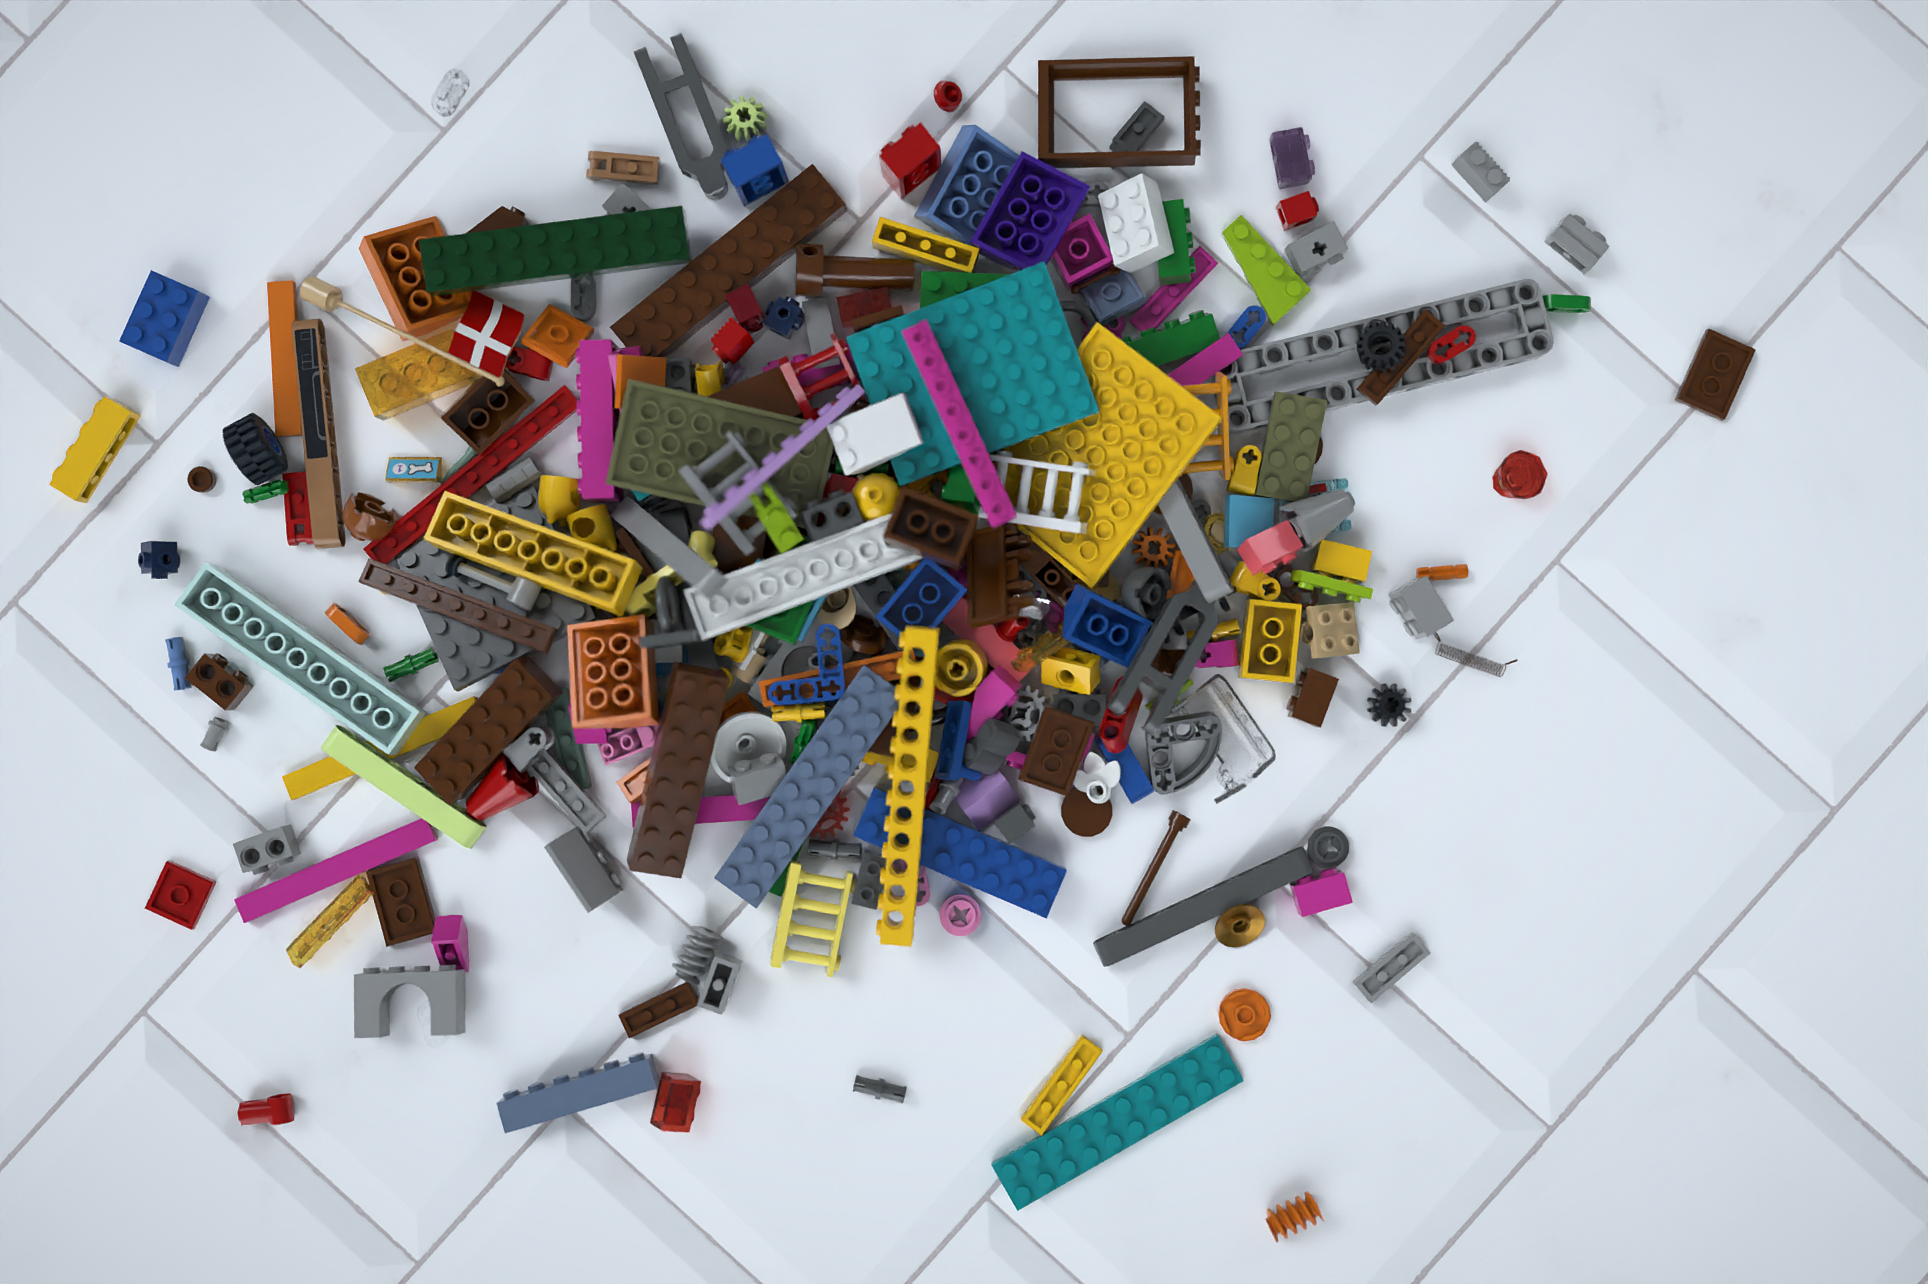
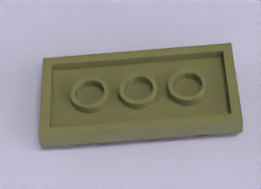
M1274 391L1255 495L1289 501H1299L1308 498L1327 400Z

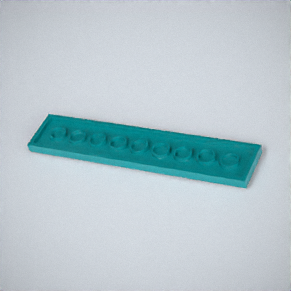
M1215 1034L1044 1132L1042 1136L1039 1135L991 1163V1166L1016 1210L1019 1211L1244 1080L1219 1036Z

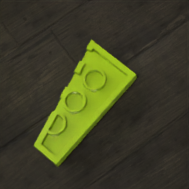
M1242 215L1221 233L1235 261L1240 265L1245 274V279L1255 292L1260 306L1265 310L1272 326L1311 291L1308 285Z

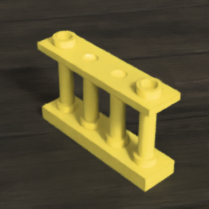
M791 860L789 862L769 961L770 967L781 968L782 961L787 962V960L827 966V977L833 978L834 970L838 971L840 967L841 955H837L849 893L854 894L856 878H853L851 871L846 870L844 879L808 873L805 872V869H801L799 861ZM804 882L842 889L839 905L800 898V895L796 894L797 885H802ZM800 908L837 915L834 930L795 924V921L791 920L792 910L797 911ZM797 934L831 940L829 956L792 950L790 946H786L787 936Z

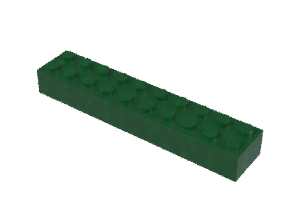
M683 206L419 239L426 291L433 296L687 264L692 261L686 211Z

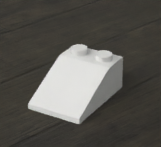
M905 393L847 415L827 426L845 476L864 473L924 443Z

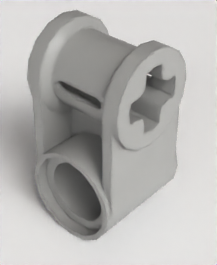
M549 726L532 727L511 743L503 753L516 769L522 773L534 765L539 757L555 743V732Z

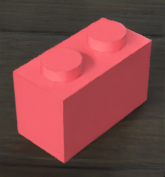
M1288 520L1246 539L1237 551L1252 576L1263 572L1265 575L1278 567L1276 564L1283 562L1286 565L1298 557L1296 553L1303 547V544Z

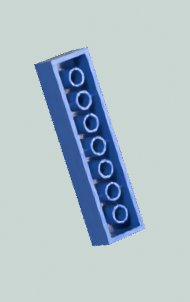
M875 786L853 836L883 849V842H888L889 832H884L885 817L890 816L891 806L886 805L887 791ZM908 807L898 808V814L902 818L912 816V812ZM924 809L920 865L1047 919L1067 872L1065 867L949 817L937 814L932 810ZM896 834V840L899 843L907 844L910 841L907 834Z

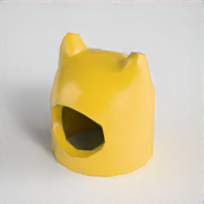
M541 475L538 492L539 510L543 515L547 516L548 523L553 524L558 520L559 526L565 527L567 525L566 517L580 509L581 494L578 492V479Z
M606 504L588 507L566 517L573 538L603 549L608 548L612 552L617 550L615 529Z

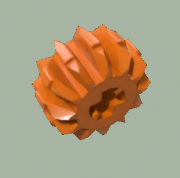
M1148 527V537L1143 531H1139L1138 536L1142 541L1138 539L1132 540V544L1139 546V548L1131 550V554L1140 553V557L1135 560V563L1139 564L1144 559L1146 561L1144 566H1150V563H1152L1153 567L1159 568V562L1164 567L1168 566L1169 563L1164 556L1171 559L1174 558V554L1167 551V549L1175 547V543H1166L1171 538V534H1167L1162 538L1163 528H1158L1156 535H1154L1153 528ZM1149 542H1152V545L1156 543L1159 546L1157 549L1158 555H1155V553L1150 555L1147 550L1150 548Z

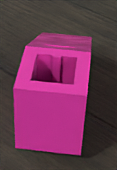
M1001 665L997 666L975 691L965 745L977 736L979 728L991 718L1000 720L1004 715L1001 710L1005 705L1010 708L1020 697L1017 692L1021 689L1022 685Z

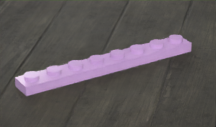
M858 384L852 389L848 386L836 395L838 401L834 405L828 402L817 412L820 415L818 419L813 421L810 418L799 428L802 432L796 438L791 435L782 442L780 446L783 449L777 455L772 451L761 461L764 466L757 471L753 468L742 478L745 481L744 484L739 488L734 485L723 494L726 499L720 505L716 501L704 511L706 517L700 521L705 529L708 530L719 522L863 395L865 391Z

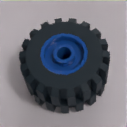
M250 413L222 429L223 441L231 459L239 471L253 484L261 485L288 470L287 457L280 441L270 426L255 413Z

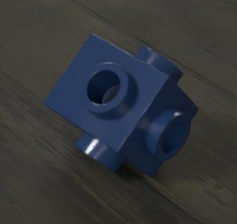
M778 296L775 302L771 301L765 312V315H767L764 322L766 329L790 340L794 330L799 331L805 319L802 316V308L799 307L800 303L788 296L785 299Z
M148 541L141 543V552L138 555V565L141 568V574H151V579H168V574L178 573L181 560L177 552V542Z

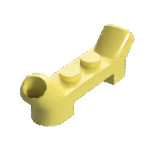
M696 530L691 533L688 547L716 569L718 562L712 554L716 542L715 538L707 532ZM666 564L665 567L649 575L644 582L634 588L625 611H627L629 616L644 614L647 618L657 612L655 601L658 580L663 576L671 578L676 587L685 579Z

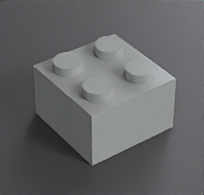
M1427 575L1415 578L1389 594L1391 608L1397 615L1401 614L1405 621L1403 623L1404 629L1409 636L1412 637L1414 635L1415 639L1429 637L1454 621Z

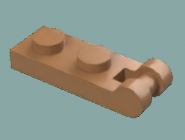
M588 151L590 167L586 171V178L597 181L609 180L658 185L661 159L657 156ZM606 162V170L600 169V163Z

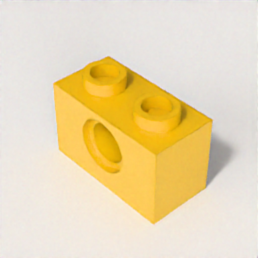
M1052 644L1041 657L1042 684L1075 691L1078 694L1090 695L1100 682V655Z

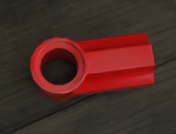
M278 1094L267 1099L242 1101L239 1103L237 1111L238 1120L241 1125L268 1122L270 1125H280L294 1121L292 1094Z

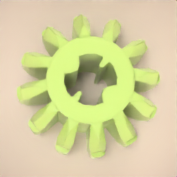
M741 95L740 103L731 99L730 103L733 108L727 107L724 109L725 114L728 115L723 118L724 124L729 125L727 132L729 134L735 133L737 140H740L744 134L746 141H749L751 139L750 134L753 133L755 136L760 135L758 129H766V124L763 121L768 118L767 113L762 112L764 108L762 103L755 104L754 97L749 98L748 102H746L745 97ZM745 115H749V121L745 119L746 122L741 121L740 118L742 116L745 118Z

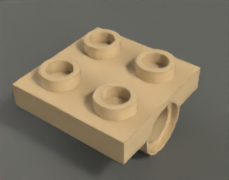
M1354 602L1306 607L1307 621L1301 625L1300 636L1305 644L1310 645L1312 659L1360 654Z

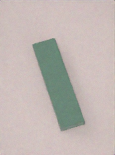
M563 687L560 689L564 693L546 711L549 727L553 729L556 736L555 743L553 744L556 757L583 789L591 788L592 784L582 744H576L568 708L570 701L569 688Z

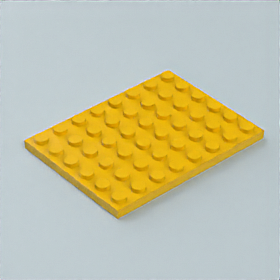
M1098 322L1080 344L1077 352L1099 413L1003 449L1005 452L1013 453L1012 458L1070 467H1072L1073 462L1088 464V469L1096 471L1095 476L1084 474L1078 516L1080 517V522L1088 523L1086 534L1016 523L1021 532L1031 536L1032 541L1091 588L1096 587L1223 420V417ZM995 461L993 465L997 471L998 461ZM1008 463L1005 491L1014 508L1017 507L1023 465ZM1033 467L1027 509H1030L1029 514L1039 515V510L1042 511L1048 469ZM1058 472L1052 511L1055 513L1054 518L1064 519V514L1067 515L1073 472Z

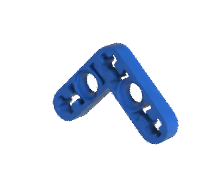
M826 623L821 625L816 631L820 677L774 682L768 689L769 699L774 704L786 705L836 700L844 694L845 677L841 635L835 625ZM825 628H830L831 632H835L836 637L831 638V646L837 645V651L827 650L822 652L821 647H827L826 639L821 638V634L826 631ZM828 654H834L838 658V665L834 669H827L823 664V659ZM832 680H835L836 685H840L841 689L836 691L835 696H832L830 691L822 692L824 697L818 698L819 687L817 681H822L821 686H829ZM804 683H810L814 687V694L810 698H804L800 695L799 688ZM790 684H796L794 692L797 700H792V695H785L783 700L779 701V698L773 695V691L778 690L779 685H782L783 690L792 689Z

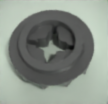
M1324 826L1314 830L1313 834L1308 838L1307 851L1311 860L1318 866L1333 868L1342 864L1347 858L1349 842L1341 830L1331 826ZM1331 839V845L1338 851H1328L1324 855V848L1318 843H1327Z

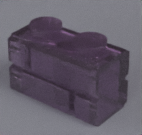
M1303 127L1273 132L1269 142L1278 189L1308 184L1312 179V175H1315L1314 161L1309 160L1307 150H1310L1309 135H1304Z

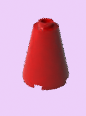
M503 754L466 800V812L473 819L485 820L533 798L539 793L538 780L534 776L530 777L527 771L520 773Z

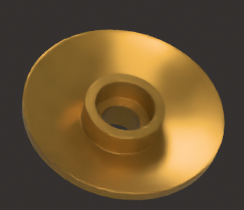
M1236 905L1226 910L1218 918L1215 924V936L1221 944L1227 947L1247 945L1254 941L1263 931L1265 917L1262 911L1254 905Z

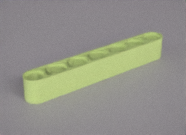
M340 725L334 727L321 746V749L332 758L466 848L472 849L487 827L483 821L471 818L466 810L457 803L449 805L432 786Z

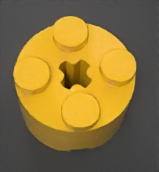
M956 639L946 643L938 650L935 677L937 688L953 696L967 695L975 690L985 678L988 667L986 655L981 647L973 640ZM958 663L963 665L964 669L961 671L960 669H955L954 666Z

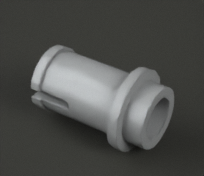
M817 652L808 658L810 670L819 669V666H814L815 660L818 659ZM825 656L823 659V664L825 667H828L829 661L828 658Z
M214 717L213 720L208 722L210 726L200 744L202 748L212 752L217 751L224 733L229 731V722L219 717Z

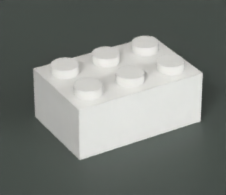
M1141 173L1098 195L1114 266L1132 273L1174 253L1157 181Z

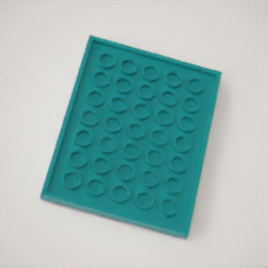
M1045 262L846 337L870 406L905 393L924 443L890 459L900 486L962 464L902 334L903 330L924 320L928 322L988 454L1099 413Z

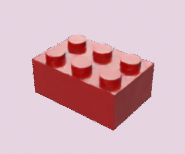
M921 122L916 126L910 125L902 132V137L895 143L893 141L887 143L880 151L879 159L882 176L901 200L935 174L941 166V147Z

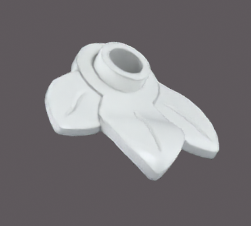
M1092 751L1089 752L1084 762V769L1077 771L1073 781L1074 786L1078 790L1086 792L1088 798L1094 803L1101 804L1108 801L1112 795V788L1120 781L1121 768L1119 762L1116 760L1106 764L1099 754ZM1098 785L1103 788V794L1097 792Z

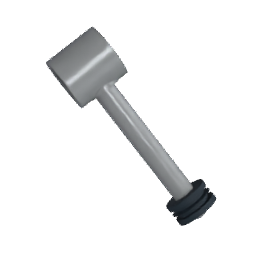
M456 554L450 556L445 567L446 573L454 577H460L463 574L507 592L506 601L527 611H531L542 588L538 584L520 576H517L515 582H508L467 565L466 559Z

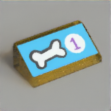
M389 457L385 482L442 483V457Z

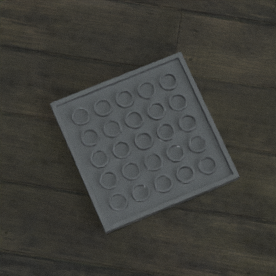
M533 484L522 489V491H519L501 504L496 502L489 506L490 508L556 531L554 525L548 523L547 516L543 515L539 510L538 491ZM426 540L406 548L395 557L402 571L558 629L553 643L568 636L567 625L598 620L591 605L544 587L541 588L531 611L517 607L506 601L508 593L463 574L460 577L447 574L445 571L446 563L453 554L432 546ZM466 559L467 565L513 583L517 578ZM416 605L451 685L457 692L508 667L516 658L525 655L529 656L538 651Z

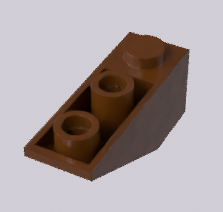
M1032 541V544L1025 548L1032 550V559L1019 564L1065 610V605L1076 583L1039 545Z

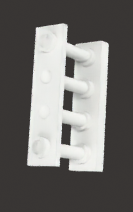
M997 451L996 455H989L992 461H998L997 473L1004 489L1008 463L1023 465L1017 507H1014L1018 518L1010 522L1086 534L1088 523L1080 522L1078 511L1084 474L1095 476L1096 472L1095 470L1088 469V464L1073 462L1072 467L1016 459L1012 458L1013 453ZM1033 467L1048 469L1042 511L1039 510V515L1029 514L1030 509H1027ZM1059 471L1074 473L1067 515L1064 514V519L1054 518L1055 513L1052 512ZM980 507L978 517L988 519L983 507Z

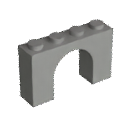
M818 615L804 641L798 640L796 646L779 640L778 644L781 647L776 654L771 652L763 664L766 668L760 676L756 675L747 685L751 689L747 694L763 704L758 681L784 676L785 663L794 651L803 647L817 648L816 631L822 625ZM825 628L826 631L821 634V638L826 639L827 647L822 646V651H837V645L831 646V638L836 637L835 632ZM841 641L844 664L850 661L856 651ZM828 654L829 656H831L832 658H834L836 661H838V658L836 657V655H834V654ZM796 720L786 721L800 730L802 722L797 723Z
M439 965V970H430V966H414V971H405V966L389 967V972H380V967L363 968V973L354 974V1038H380L390 1035V1001L395 991L406 983L421 988L429 999L431 1036L466 1033L465 969L456 970V965Z

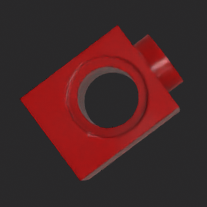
M1306 191L1280 200L1276 210L1283 230L1286 231L1314 221L1317 217V212H1319L1316 198H1311L1310 192Z

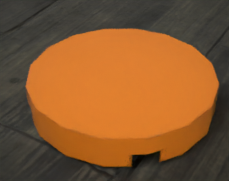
M1241 988L1226 994L1220 1002L1218 1017L1220 1025L1230 1037L1240 1041H1251L1264 1034L1270 1023L1271 1013L1270 1007L1262 995L1255 990Z

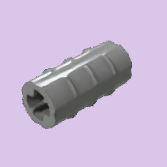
M528 457L486 484V487L494 500L501 504L519 491H522L525 487L533 484V482L540 478L542 473L532 458Z

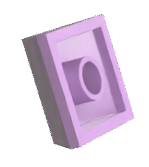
M999 769L992 775L982 773L978 781L964 778L959 786L960 792L955 797L978 830L1020 801V798Z

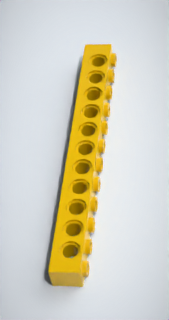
M907 625L905 632L901 631L899 647L904 648L903 658H898L897 674H902L901 685L896 684L895 700L899 701V711H894L893 727H897V737H892L891 753H895L894 764L890 763L888 776L889 779L893 780L892 790L887 791L886 805L891 806L890 816L885 817L884 832H889L888 842H883L882 858H887L886 868H881L880 884L885 885L884 894H879L878 910H882V920L877 919L876 935L880 936V944L912 947L914 940L940 628ZM915 647L921 648L925 653V658L922 661L914 660L911 657V649ZM912 674L919 675L923 680L922 686H911L909 676ZM907 702H918L921 707L920 712L916 714L910 713L906 707ZM908 727L915 728L918 732V738L915 740L906 738L904 730ZM912 754L916 758V764L913 766L905 765L902 761V756ZM903 780L912 782L914 790L911 792L903 791L900 787V782ZM908 807L912 812V816L902 818L898 814V808ZM905 833L910 841L907 844H901L896 840V834ZM903 859L907 863V868L899 870L894 866L893 861ZM900 885L905 889V894L897 896L892 892L891 887ZM898 911L902 914L903 919L901 921H893L889 913Z

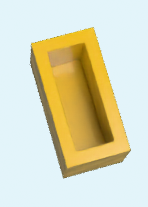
M1322 539L1316 545L1310 571L1330 578L1332 576L1341 578L1342 581L1357 585V583L1366 581L1372 551Z

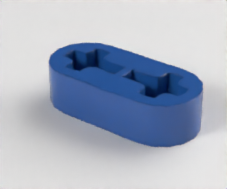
M1256 305L1249 306L1227 332L1230 335L1232 333L1237 335L1241 329L1246 331L1241 338L1244 343L1238 342L1236 344L1240 350L1247 346L1266 321L1265 311ZM1255 312L1258 313L1257 319L1260 323L1255 321L1248 327L1246 323L1250 317L1247 314L1253 315Z

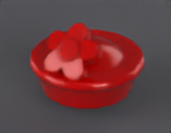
M940 81L935 85L933 96L938 107L946 112H954L958 109L962 100L959 86L951 81Z

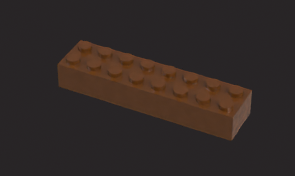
M673 662L626 859L630 871L682 879L730 682L725 671Z

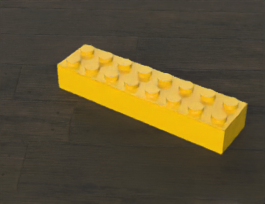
M444 491L423 538L432 546L514 577H523L541 587L619 616H623L643 569L633 559Z

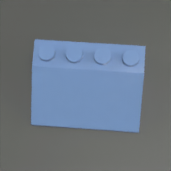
M976 124L962 125L914 217L941 234L972 246L970 243L972 237L1019 155Z

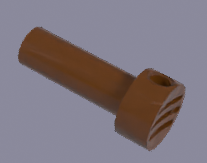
M797 243L795 296L822 297V286L913 291L914 260L824 255L823 244Z

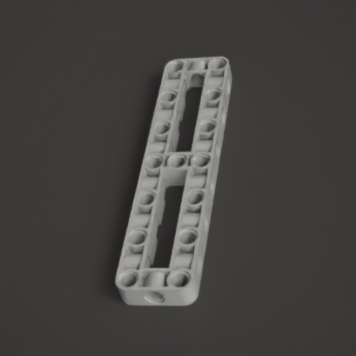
M1523 279L1242 349L1240 351L1243 355L1228 365L1229 374L1226 375L1227 379H1230L1231 394L1228 395L1229 433L1237 434L1268 425L1273 395L1247 402L1241 380L1242 377L1255 373L1262 375L1290 368L1293 364L1309 360L1310 363L1356 349L1360 332L1364 334V328L1372 326L1371 323L1376 322L1377 326L1381 325V321H1385L1387 326L1391 322L1394 324L1395 329L1399 327L1401 334H1404L1425 309L1445 326L1456 323L1459 325L1467 324L1508 311L1515 315L1519 334L1471 346L1447 362L1438 364L1442 368L1441 375L1433 373L1431 367L1433 362L1428 357L1417 359L1386 396L1540 358L1547 354L1554 344L1541 289L1534 280ZM1520 289H1525L1528 292V300L1520 296ZM1470 301L1478 304V312H1473L1470 309ZM1534 338L1541 342V350L1534 348L1532 344ZM1318 339H1326L1329 343V349H1321L1318 346ZM1380 339L1372 344L1371 350L1374 354L1375 351H1381L1385 355L1392 348V344L1386 339ZM1269 351L1278 353L1279 362H1271L1267 357V353ZM1483 351H1487L1491 354V363H1488L1483 360ZM1372 368L1367 369V372L1284 393L1327 400L1325 412L1366 402L1369 400L1356 389L1369 375ZM1216 374L1210 377L1211 383H1216ZM1332 388H1336L1341 391V400H1335L1332 398ZM1230 414H1239L1242 418V424L1233 425L1230 421Z

